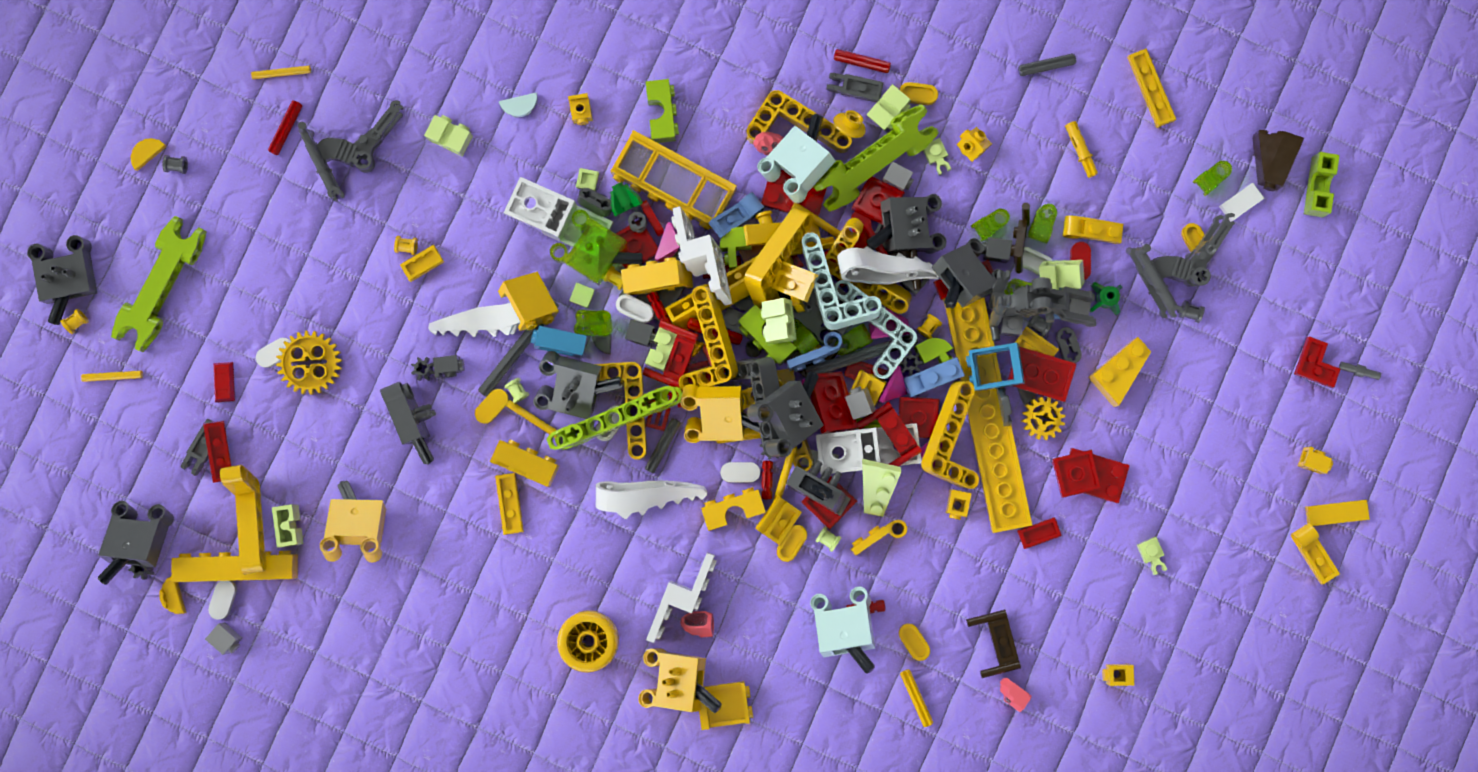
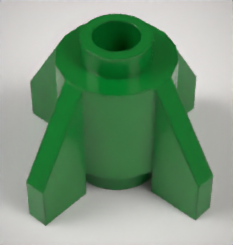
M623 182L612 186L613 191L610 194L614 216L643 203L640 196L628 184L623 185Z
M1096 282L1090 285L1097 293V304L1090 308V313L1099 307L1110 308L1115 315L1121 312L1118 304L1121 285H1118L1116 288L1113 286L1104 287Z

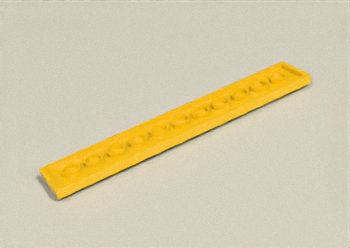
M984 297L962 308L958 301L954 308L945 307L955 358L958 357L965 376L960 378V381L970 382L969 376L972 375L971 367L968 368L966 356H969V350L995 346L994 341H992ZM996 353L977 356L981 385L1001 382ZM996 388L975 391L967 416L992 533L1032 526L1012 426L1003 427Z

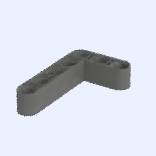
M771 357L749 358L736 361L738 374L731 380L751 379L755 404H758L780 388L776 365ZM725 367L726 375L729 376V370ZM770 421L758 422L764 453L767 457L772 458L767 453L766 445L770 439H779Z

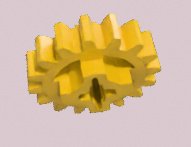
M1038 397V402L1032 399V405H1025L1026 409H1028L1027 412L1021 413L1025 415V419L1021 420V422L1026 423L1023 429L1030 430L1029 436L1036 434L1035 439L1038 440L1041 436L1043 440H1048V435L1055 438L1054 432L1061 433L1059 426L1065 425L1061 418L1066 416L1060 414L1063 407L1057 408L1058 402L1054 401L1051 403V398L1049 397L1045 401L1043 397ZM1042 405L1039 411L1033 412L1036 407ZM1051 409L1054 411L1055 417H1053ZM1044 415V417L1050 421L1042 422V420L1036 416ZM1031 419H1032V420L1034 421V423H1035V428L1033 427V425H1032V423H1031ZM1049 425H1054L1050 430L1044 432Z

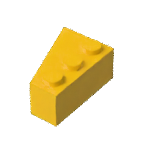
M675 257L664 259L665 262L661 263L649 261L644 266L639 264L628 265V269L621 270L623 292L628 295H639L664 289L672 291L676 287L685 286L687 289L693 288L692 272L687 271L685 264Z
M1136 337L1088 378L1113 407H1117L1121 404L1151 351L1139 337Z
M509 439L508 442L499 440L491 457V463L504 467L544 486H551L560 466L555 464L556 459L545 455V458L537 456L538 451L528 447L526 450L519 448L520 444Z

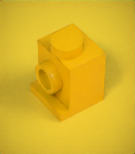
M588 93L568 96L573 123L586 125L589 121H593ZM584 107L581 112L577 111V108Z
M1313 447L1303 448L1298 467L1318 474H1327L1331 470L1333 460L1327 457L1325 452L1314 450Z
M953 489L949 490L945 512L950 514L949 518L961 520V517H967L972 493ZM956 501L960 503L959 509H955L953 506Z
M1130 663L1106 664V669H1102V679L1109 686H1134V665ZM1118 670L1119 676L1114 678V671Z

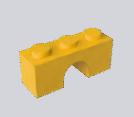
M752 487L742 490L743 495L735 497L733 493L724 496V501L716 503V500L705 502V507H702L701 510L708 531L728 525L725 515L727 510L733 506L742 508L746 518L766 513L759 490L754 491Z

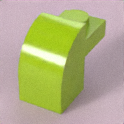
M743 227L732 228L730 232L721 238L720 249L722 252L728 251V253L724 254L725 265H729V271L737 267L736 251L752 250L751 246H746Z
M940 338L927 339L914 347L916 354L919 353L920 361H923L922 365L936 358L940 364L953 359L951 355H947V352L953 349L952 346Z

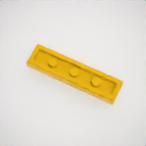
M1147 48L1128 55L1127 59L1156 128L1176 121L1177 119Z
M782 222L743 226L746 246L766 245ZM813 223L807 233H815L821 239L819 226Z

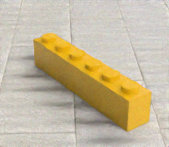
M756 257L726 273L732 304L724 305L721 300H718L721 311L750 295L744 277ZM702 289L701 296L706 299V292ZM692 293L665 308L673 324L689 330L687 322L690 318L698 319ZM707 309V316L710 318L712 317V312Z
M265 551L266 570L244 575L240 568L239 556H231V552H219V556L211 557V553H199V557H191V553H180L178 558H171V582L298 578V554H291V551H279V555H271V551Z

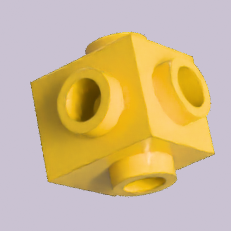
M978 127L971 131L969 129L965 130L959 136L961 140L956 144L961 153L967 156L971 162L980 157L992 145L986 134L979 130Z

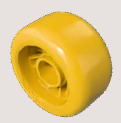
M593 610L578 612L570 616L562 624L557 637L558 652L562 660L576 671L590 673L601 670L613 660L618 651V630L613 621L601 612ZM586 635L594 638L593 646H587L584 643Z

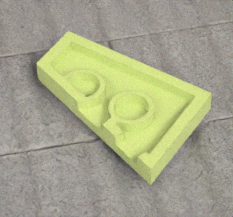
M862 459L864 513L884 516L900 477L901 467Z

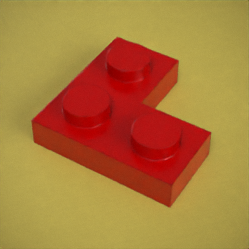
M1309 336L1304 343L1294 374L1334 388L1341 369L1322 362L1328 343Z

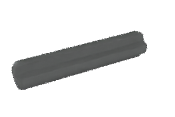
M1072 53L1022 64L1018 67L1020 76H1026L1071 66L1076 63V56Z
M674 418L670 420L645 466L647 471L655 473L681 425L680 421Z

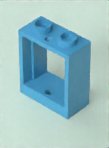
M539 326L537 330L533 331L530 343H534V349L548 352L555 351L558 354L581 358L587 336Z
M1017 342L969 350V356H966L968 368L971 367L972 370L969 380L973 383L975 391L1025 384L1020 349ZM1010 351L1014 379L981 385L977 356Z

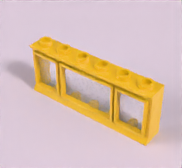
M634 130L610 170L615 181L630 184L632 190L638 193L643 191L648 194L647 197L654 202L659 200L665 203L664 206L673 211V208L680 206L690 221L695 219L706 230L712 229L709 222L726 210L737 190V185Z

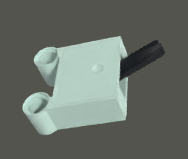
M819 114L812 115L807 134L794 126L771 153L761 159L757 165L758 171L768 182H774L780 177V169H783L793 177L785 182L783 189L794 203L804 201L808 191L836 162L830 152L817 143L823 121V116Z
M855 587L850 592V599L854 606L832 610V605L825 595H814L810 605L815 613L821 655L823 657H830L849 653L866 674L872 672L875 665L864 653V650L875 649L869 609L871 598L867 590L863 587ZM859 595H865L863 601H856V598ZM820 602H825L823 608L817 609V605Z

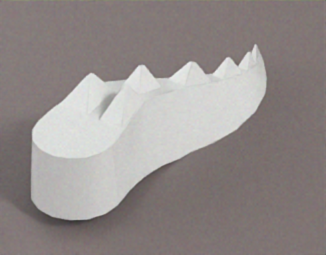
M868 246L864 249L849 248L837 256L841 278L848 282L889 285L914 279H939V276L932 268L933 265L930 262H923L916 256L914 259L906 258L901 253H898L897 256L875 252Z
M511 303L477 307L429 323L428 329L434 335L438 331L442 335L450 331L456 337L459 336L462 330H466L473 337H476L479 330H487L493 337H496L499 330L505 335L514 334L518 329L520 320Z
M604 481L596 484V508L602 511L616 512L624 519H627L635 512L644 515L648 508L654 506L663 509L669 501H674L678 505L686 497L693 501L696 496L701 500L707 496V490L704 486L679 481L631 483Z

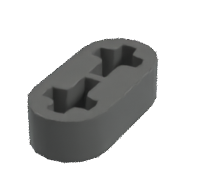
M589 188L579 191L577 198L579 205L601 217H607L611 214L612 206L610 199Z
M1068 327L1058 330L1056 341L1062 359L1073 363L1079 362L1082 353L1074 331ZM1063 331H1065L1066 334H1070V337L1068 338L1069 345H1067L1065 339H1061ZM1068 347H1070L1072 353L1076 352L1077 356L1074 357V361L1072 360V358L1067 357V355L1070 353Z

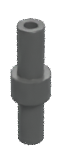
M1342 361L1339 364L1341 370L1354 373L1358 377L1366 376L1379 380L1381 377V372L1367 369L1366 366L1360 364L1352 365Z

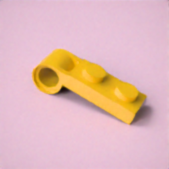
M1068 215L1064 218L1063 237L1084 238L1113 244H1120L1122 242V223Z
M893 520L881 528L877 525L868 531L870 534L865 539L860 537L852 542L853 547L850 550L856 556L888 533L892 537L901 538L907 533V525L902 520ZM895 523H900L903 527L902 532L898 535L892 531Z
M1310 523L1291 533L1292 540L1320 584H1325L1340 574L1318 540V532Z

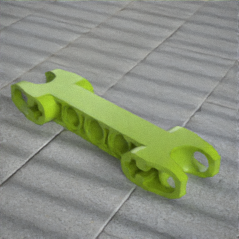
M920 104L894 117L890 122L893 130L846 164H843L841 160H836L813 186L816 191L832 186V194L823 204L826 210L830 212L851 203L860 195L857 188L859 185L905 152L908 156H914L927 148L939 132L933 126L918 131V124L927 113L925 106Z
M174 216L161 230L155 242V247L161 250V253L134 304L132 305L127 302L122 305L112 329L111 337L120 341L130 329L134 328L138 334L135 349L140 352H144L158 336L163 326V320L158 318L157 315L184 264L193 265L198 260L206 238L207 231L198 227L189 238L182 239L180 231L183 219Z
M664 386L576 424H570L552 432L547 438L550 449L554 450L570 449L636 420L664 411L681 402L682 390L678 387ZM670 391L673 394L671 400L668 399V393ZM633 405L638 409L635 416H632L630 413V408ZM614 413L619 415V421L616 424L612 421ZM597 420L601 423V428L598 431L594 429V423ZM555 435H557L555 438L557 446H555L552 441Z

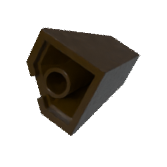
M1259 130L1252 138L1258 185L1264 186L1263 188L1268 191H1277L1284 186L1304 137L1286 131L1268 134L1269 131Z

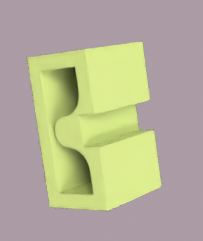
M892 84L882 98L867 113V116L884 131L887 129L892 130L891 120L901 112L910 109L911 105L909 103L911 100Z
M434 115L424 134L426 139L463 157L473 138L469 131L470 129L460 123L458 126L451 124L452 120L444 115L441 117Z
M1083 260L1043 261L1039 266L1040 277L1051 279L1052 289L1059 290V288H1064L1065 286L1080 289L1085 283Z
M780 298L762 302L761 317L763 320H766V326L763 329V336L766 342L778 344L796 340L792 300Z
M659 327L654 339L655 344L658 345L656 350L650 349L645 364L664 372L677 334Z
M290 504L272 507L277 548L304 544L302 528H296V521H300L299 505Z

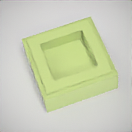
M580 168L576 188H589L596 192L599 171Z
M576 283L569 301L589 308L595 289Z

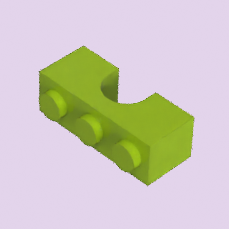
M669 79L645 81L648 105H659L664 109V113L660 118L650 120L651 139L657 143L676 141L675 135H679L678 123H674L673 116H677L676 104H672L671 97H675L674 85H670Z
M1319 152L1311 158L1304 215L1323 218L1331 214L1334 194L1330 193V184L1332 178L1337 175L1340 155Z
M756 304L738 320V323L741 325L738 327L745 336L750 335L754 339L752 343L759 351L763 349L768 354L766 357H771L775 364L777 363L781 366L797 351V347L791 341L778 344L766 342L762 334L763 328L766 326V320L762 319L761 310Z

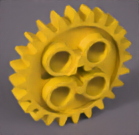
M305 330L304 336L300 332H297V338L289 336L291 342L284 341L283 343L286 348H279L283 354L276 356V358L281 359V362L276 364V366L282 367V370L277 372L278 374H284L281 381L288 380L289 382L286 386L288 388L294 385V392L301 388V394H305L307 389L310 395L314 394V389L318 393H322L321 387L328 390L329 386L327 383L335 384L332 379L333 376L340 377L336 370H342L340 366H337V363L343 361L337 358L341 352L334 351L338 345H330L332 339L324 340L325 334L323 333L318 337L317 331H313L311 336L307 330ZM317 347H321L323 354L317 358L314 350ZM298 348H301L303 351V356L300 359H296L294 356V352ZM309 359L314 361L327 360V363L310 364V368L308 365L292 366V362H306ZM320 366L325 370L322 377L316 375V369ZM299 368H302L305 372L301 379L296 377V371Z

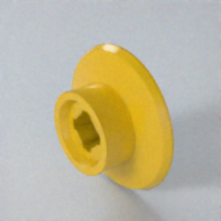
M848 110L845 113L835 115L833 118L835 127L846 136L861 138L866 133L863 117L856 111Z

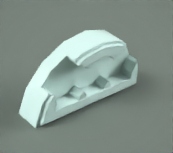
M537 92L499 101V104L508 115L515 118L529 115L538 102Z

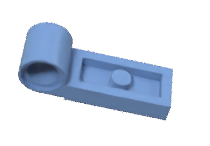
M751 192L739 203L711 219L709 225L721 239L732 228L742 226L754 218L756 214L761 213L765 207L755 194Z
M830 332L824 338V347L788 360L787 366L789 371H802L806 369V365L811 363L813 365L820 364L825 361L824 358L838 352L842 345L840 334ZM834 338L838 341V345L830 347L827 341Z
M958 357L906 377L904 381L910 396L914 397L961 378L965 374Z

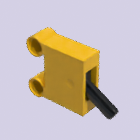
M689 384L683 388L681 406L689 411L695 410L700 406L701 419L691 417L686 421L684 432L686 441L690 443H697L699 441H743L745 426L760 433L758 422L750 421L747 414L743 413L741 386L698 387Z

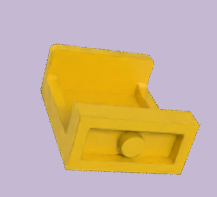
M538 271L503 281L498 290L501 298L508 297L520 320L519 331L525 329L532 330L541 324L548 325L555 320L554 318L559 312Z
M745 681L703 686L704 689L722 703V706L717 713H713L701 702V709L699 711L701 730L741 723L750 724V718H753L752 706H748L747 698H751L749 686H745Z

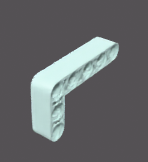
M815 233L805 234L802 238V251L808 271L819 275L814 281V291L825 327L830 330H836L878 318L881 313L882 304L880 299L875 296L839 305L820 238ZM808 242H814L816 244L814 247L806 246ZM814 260L821 261V264L818 266H814L811 262ZM820 278H824L827 280V282L825 284H819L817 283V280ZM824 297H831L833 299L830 303L822 301ZM875 305L878 309L869 311L867 306ZM855 310L858 314L856 316H849L847 312ZM835 315L838 317V320L831 322L828 320V317Z
M841 280L834 285L837 298L844 303L854 301L856 296H861L862 298L869 297L848 281ZM845 284L848 287L846 295L839 294L837 290L838 285ZM875 305L867 306V309L869 311L872 308H877ZM881 307L879 318L869 322L893 339L873 366L874 375L885 379L894 372L915 344L917 335L914 330ZM888 320L895 322V330L889 331L886 329V322ZM904 332H908L912 336V340L909 343L902 341ZM892 348H897L900 352L897 359L890 357V350ZM880 364H885L888 368L887 373L883 376L877 371Z

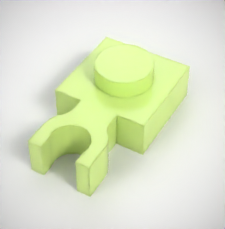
M940 138L933 140L923 152L929 165L935 163L938 175H941V166H945L947 171L951 170L949 163L944 161L948 153Z
M1157 537L1136 545L1144 563L1151 562L1153 575L1158 574L1156 571L1157 565H1160L1163 571L1167 570L1166 565L1160 561V557L1164 556Z

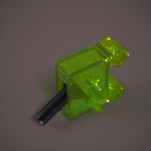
M576 210L572 214L574 226L578 230H584L570 253L562 243H555L550 248V255L555 262L567 265L598 286L613 264L641 265L643 262L642 253L621 252L627 244L626 240L590 218L584 210ZM579 216L586 217L584 224L576 223ZM557 249H564L565 253L562 257H555Z

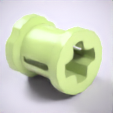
M516 378L504 386L514 398V404L530 395L524 390L520 383V378Z
M824 526L815 541L817 543L821 542L832 552L842 537L835 536Z

